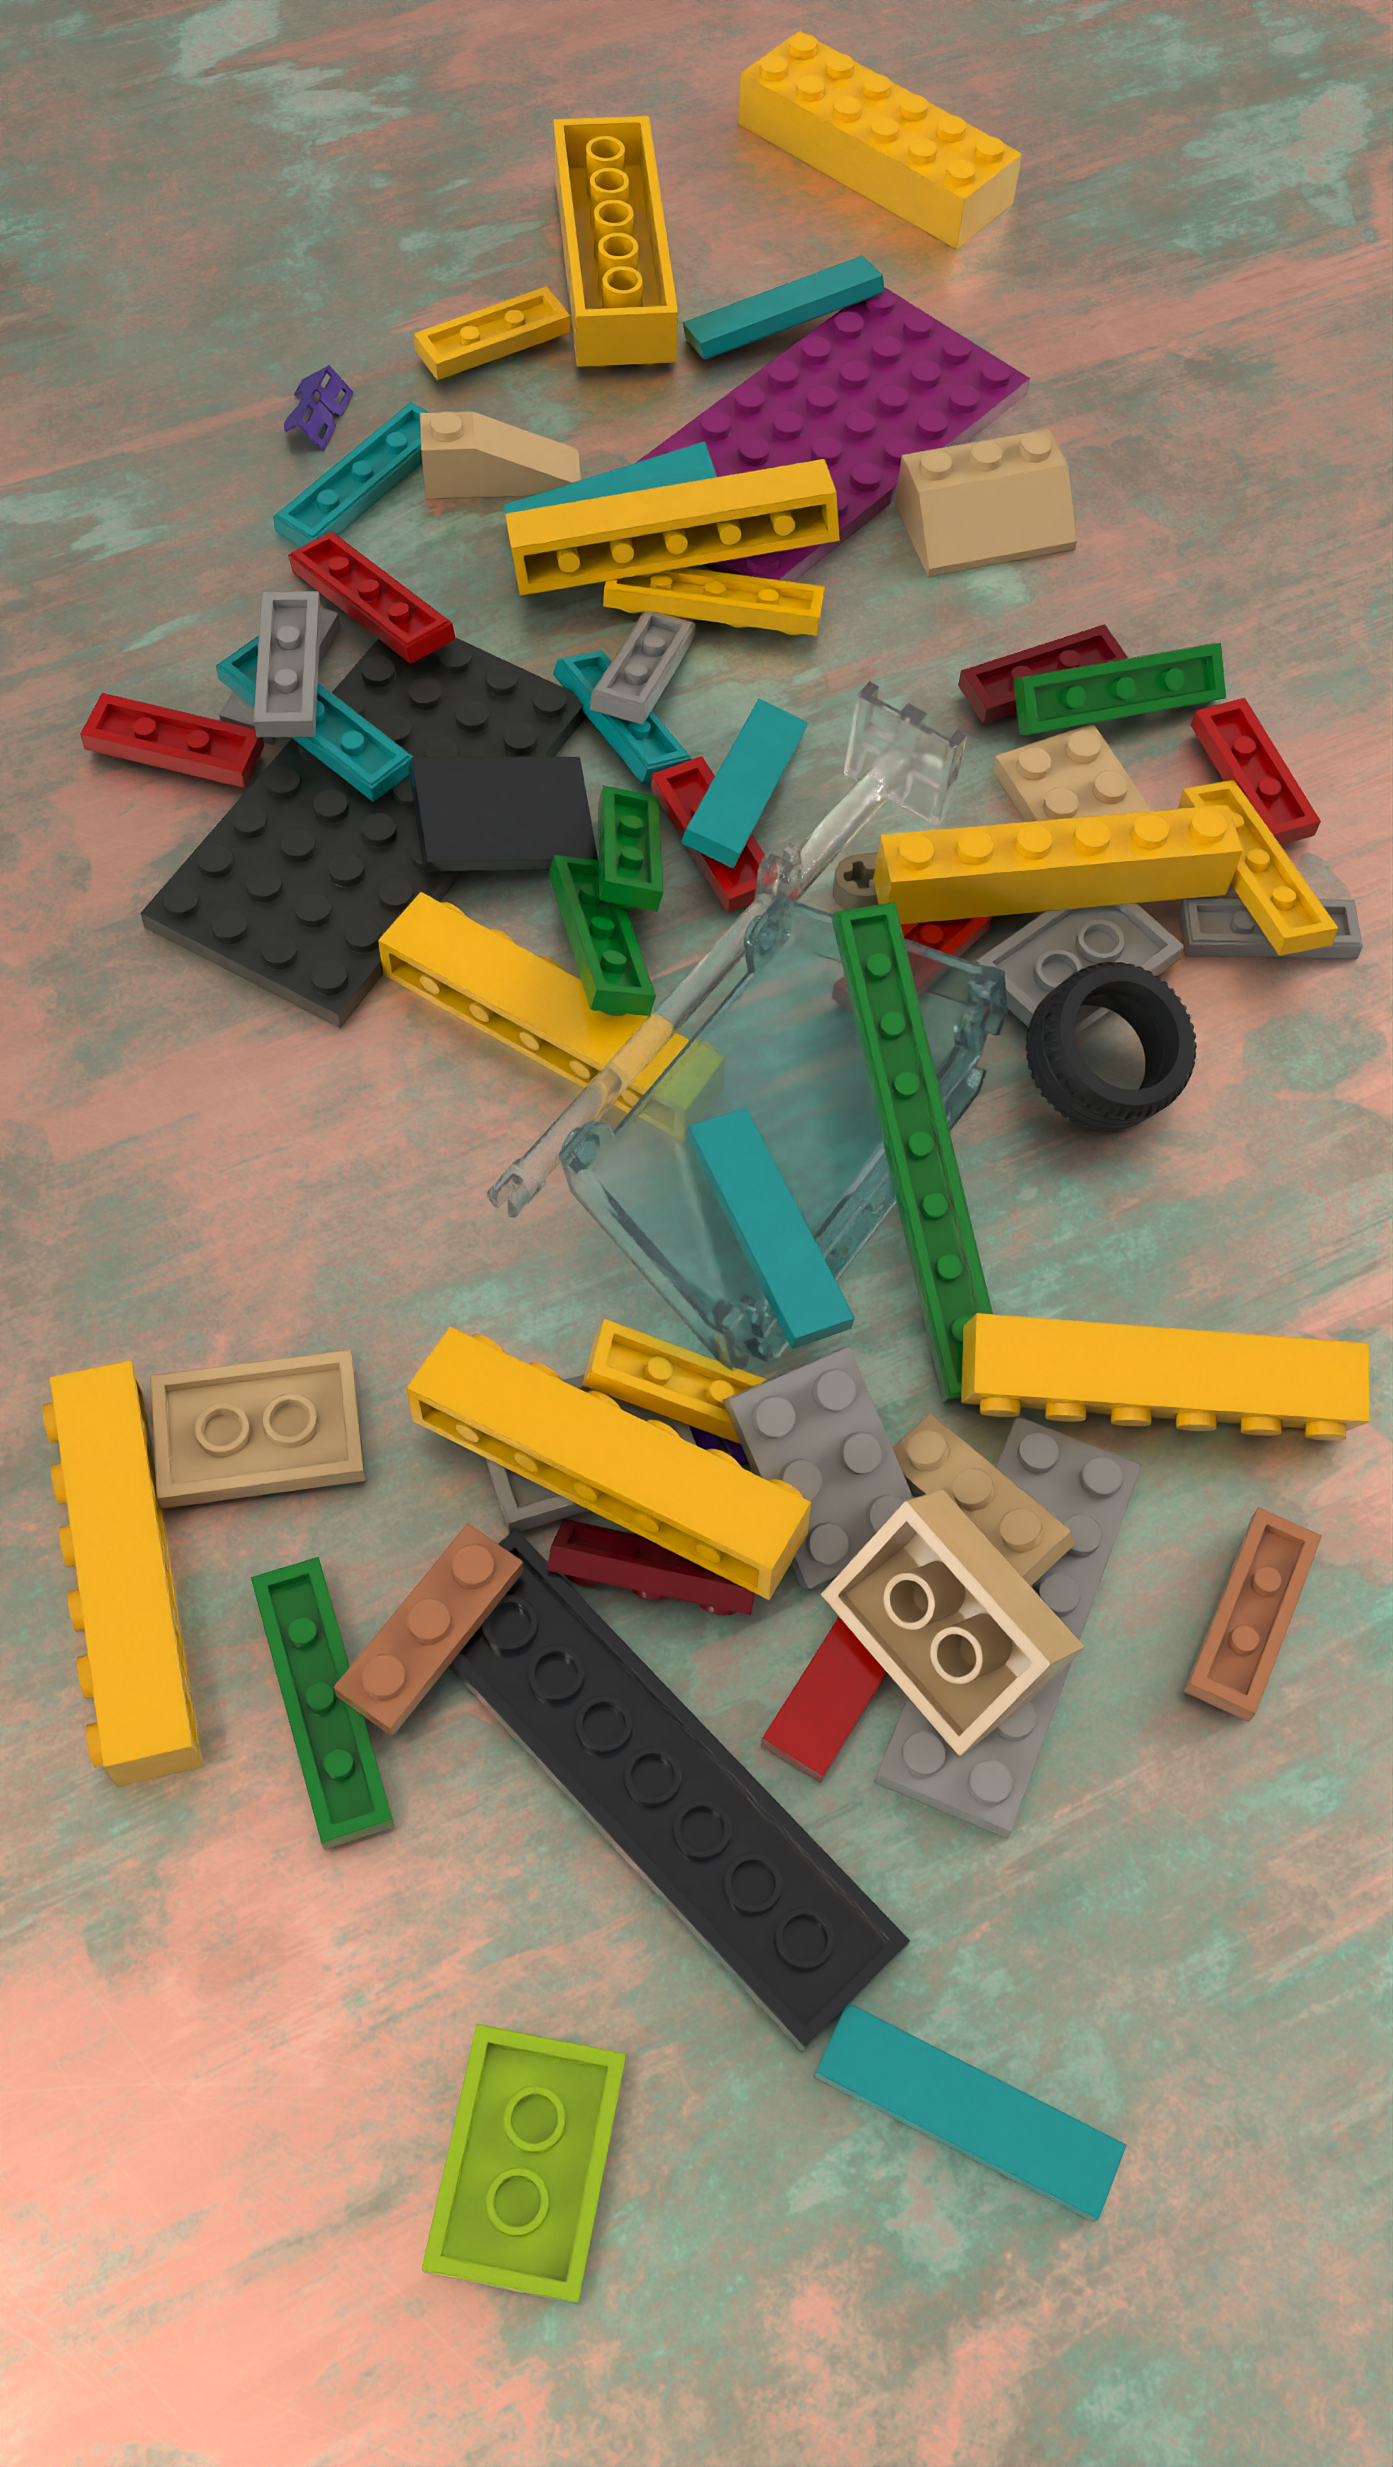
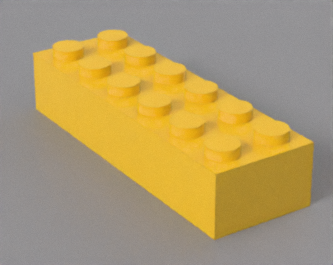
M799 30L740 74L738 124L956 250L1014 203L1022 153L1004 144L1000 139L991 137L966 123L962 118L935 106L924 97L916 95L890 81L888 77L861 65L850 56L823 44L810 34H805Z
M649 116L553 119L554 174L577 367H603L627 364L652 365L676 362L678 308Z

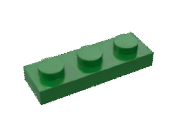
M603 785L598 802L599 900L613 903L623 909L634 910L641 908L658 912L664 892L659 797Z

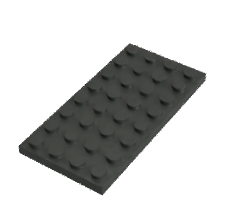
M458 638L412 664L378 639L332 691V694L413 757H555L586 718V714L582 711L583 704L572 691ZM292 738L140 914L146 929L341 1028L383 975L378 943L380 937L420 892L441 902L464 871H424L410 775L372 802Z

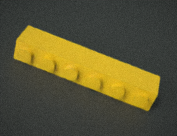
M825 459L505 514L520 596L840 541L837 492Z
M1215 805L881 834L873 881L878 904L895 902L900 924L1226 895L1243 849L1229 805Z
M420 892L378 940L382 970L385 977L681 1144L687 1139L688 1126L698 1123L722 1092L724 1058L718 1056L709 1045L699 1040H689L667 1028L653 1014H650V1016L633 1014L612 1016L601 1011L590 1010L580 979L564 971L555 960L546 956L539 957L515 944L504 932L498 929H488L471 920L458 907L449 902H439Z
M976 1313L963 1326L961 1403L980 1405V1414L994 1417L1019 1416L1020 1408L1046 1409V1419L1062 1422L1086 1420L1087 1412L1111 1414V1423L1120 1426L1151 1425V1417L1176 1419V1428L1187 1431H1211L1217 1429V1422L1241 1424V1433L1246 1435H1279L1282 1433V1427L1305 1428V1438L1342 1440L1346 1439V1431L1370 1422L1369 1343Z
M450 1326L406 1387L413 1422L768 1600L771 1599L808 1534L811 1501L803 1498L801 1493L789 1483L779 1479L766 1480L741 1468L740 1464L727 1453L717 1449H708L706 1451L685 1441L669 1425L654 1419L644 1421L622 1410L612 1398L604 1393L593 1390L585 1392L562 1381L560 1376L548 1366L538 1362L527 1364L505 1353L495 1341L484 1335L474 1334L470 1336Z
M131 1360L50 1377L53 1402L42 1405V1414L50 1444L59 1443L61 1463L51 1465L50 1472L57 1503L59 1505L67 1503L70 1525L59 1527V1539L66 1567L76 1566L79 1589L68 1591V1606L75 1632L85 1631L88 1655L77 1657V1672L84 1698L94 1697L97 1722L86 1725V1739L91 1762L94 1768L103 1766L117 1787L203 1767L163 1511L157 1500L155 1460L143 1387Z

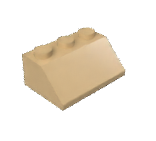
M1050 429L902 455L895 505L928 577L1064 552L1076 548L1077 537L1069 468Z
M943 1489L905 1501L820 1594L959 1757L966 1754L1038 1695L1085 1648Z

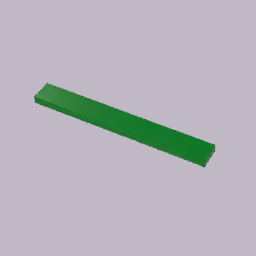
M892 902L837 911L833 915L832 924L943 1402L961 1399L963 1326L976 1313L993 1314L897 907L896 903Z

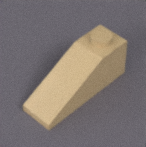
M473 411L420 413L421 453L426 499L533 496L581 480L577 448Z

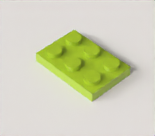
M476 2023L421 2268L424 2273L579 2305L626 2061L625 2053Z

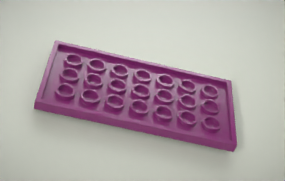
M884 287L885 292L838 311L637 462L704 441L717 477L825 459L837 492L840 541L704 564L715 572L794 582L895 501L902 455L966 444L1027 394L1030 378Z

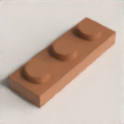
M1257 1508L1251 1517L1183 1692L1249 1722L1254 1717L1322 1535L1264 1509Z
M467 1523L334 1686L336 1696L393 1737L524 1572L523 1561Z

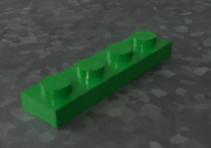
M1221 643L1204 644L1013 678L1020 735H1030L1226 699Z
M554 855L549 877L590 1010L601 1011L612 1016H623L626 1014L650 1016L656 994L627 910L613 903L599 900V860Z
M319 1557L251 1577L324 1850L394 1828V1821L365 1718L337 1697L334 1686L350 1668Z

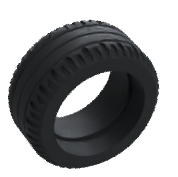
M1098 963L1087 966L1072 974L1048 993L1039 1003L1027 1030L1026 1051L1028 1053L1026 1059L1028 1060L1029 1070H1032L1031 1077L1035 1080L1036 1088H1040L1042 1091L1040 1093L1041 1096L1047 1099L1046 1102L1049 1105L1052 1104L1054 1110L1060 1112L1061 1116L1064 1118L1069 1117L1071 1122L1078 1123L1082 1127L1087 1126L1089 1129L1120 1130L1143 1122L1169 1106L1182 1093L1189 1082L1195 1066L1194 1060L1197 1054L1195 1052L1197 1043L1194 1040L1196 1033L1193 1032L1194 1025L1190 1022L1191 1016L1187 1014L1186 1006L1180 1002L1182 999L1176 996V991L1173 988L1170 989L1168 983L1161 981L1158 975L1154 976L1151 971L1144 970L1140 966L1135 967L1134 964ZM1094 1005L1107 1008L1120 1015L1132 1026L1141 1041L1145 1055V1074L1138 1090L1122 1089L1110 1085L1100 1079L1087 1066L1079 1052L1075 1038V1019L1080 1006Z

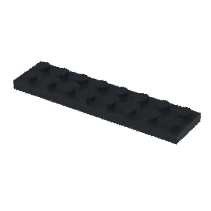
M515 1529L498 1544L523 1561L524 1572L448 1667L803 2053L843 2010L907 1948L910 1940L559 1573L547 1571L548 1562Z

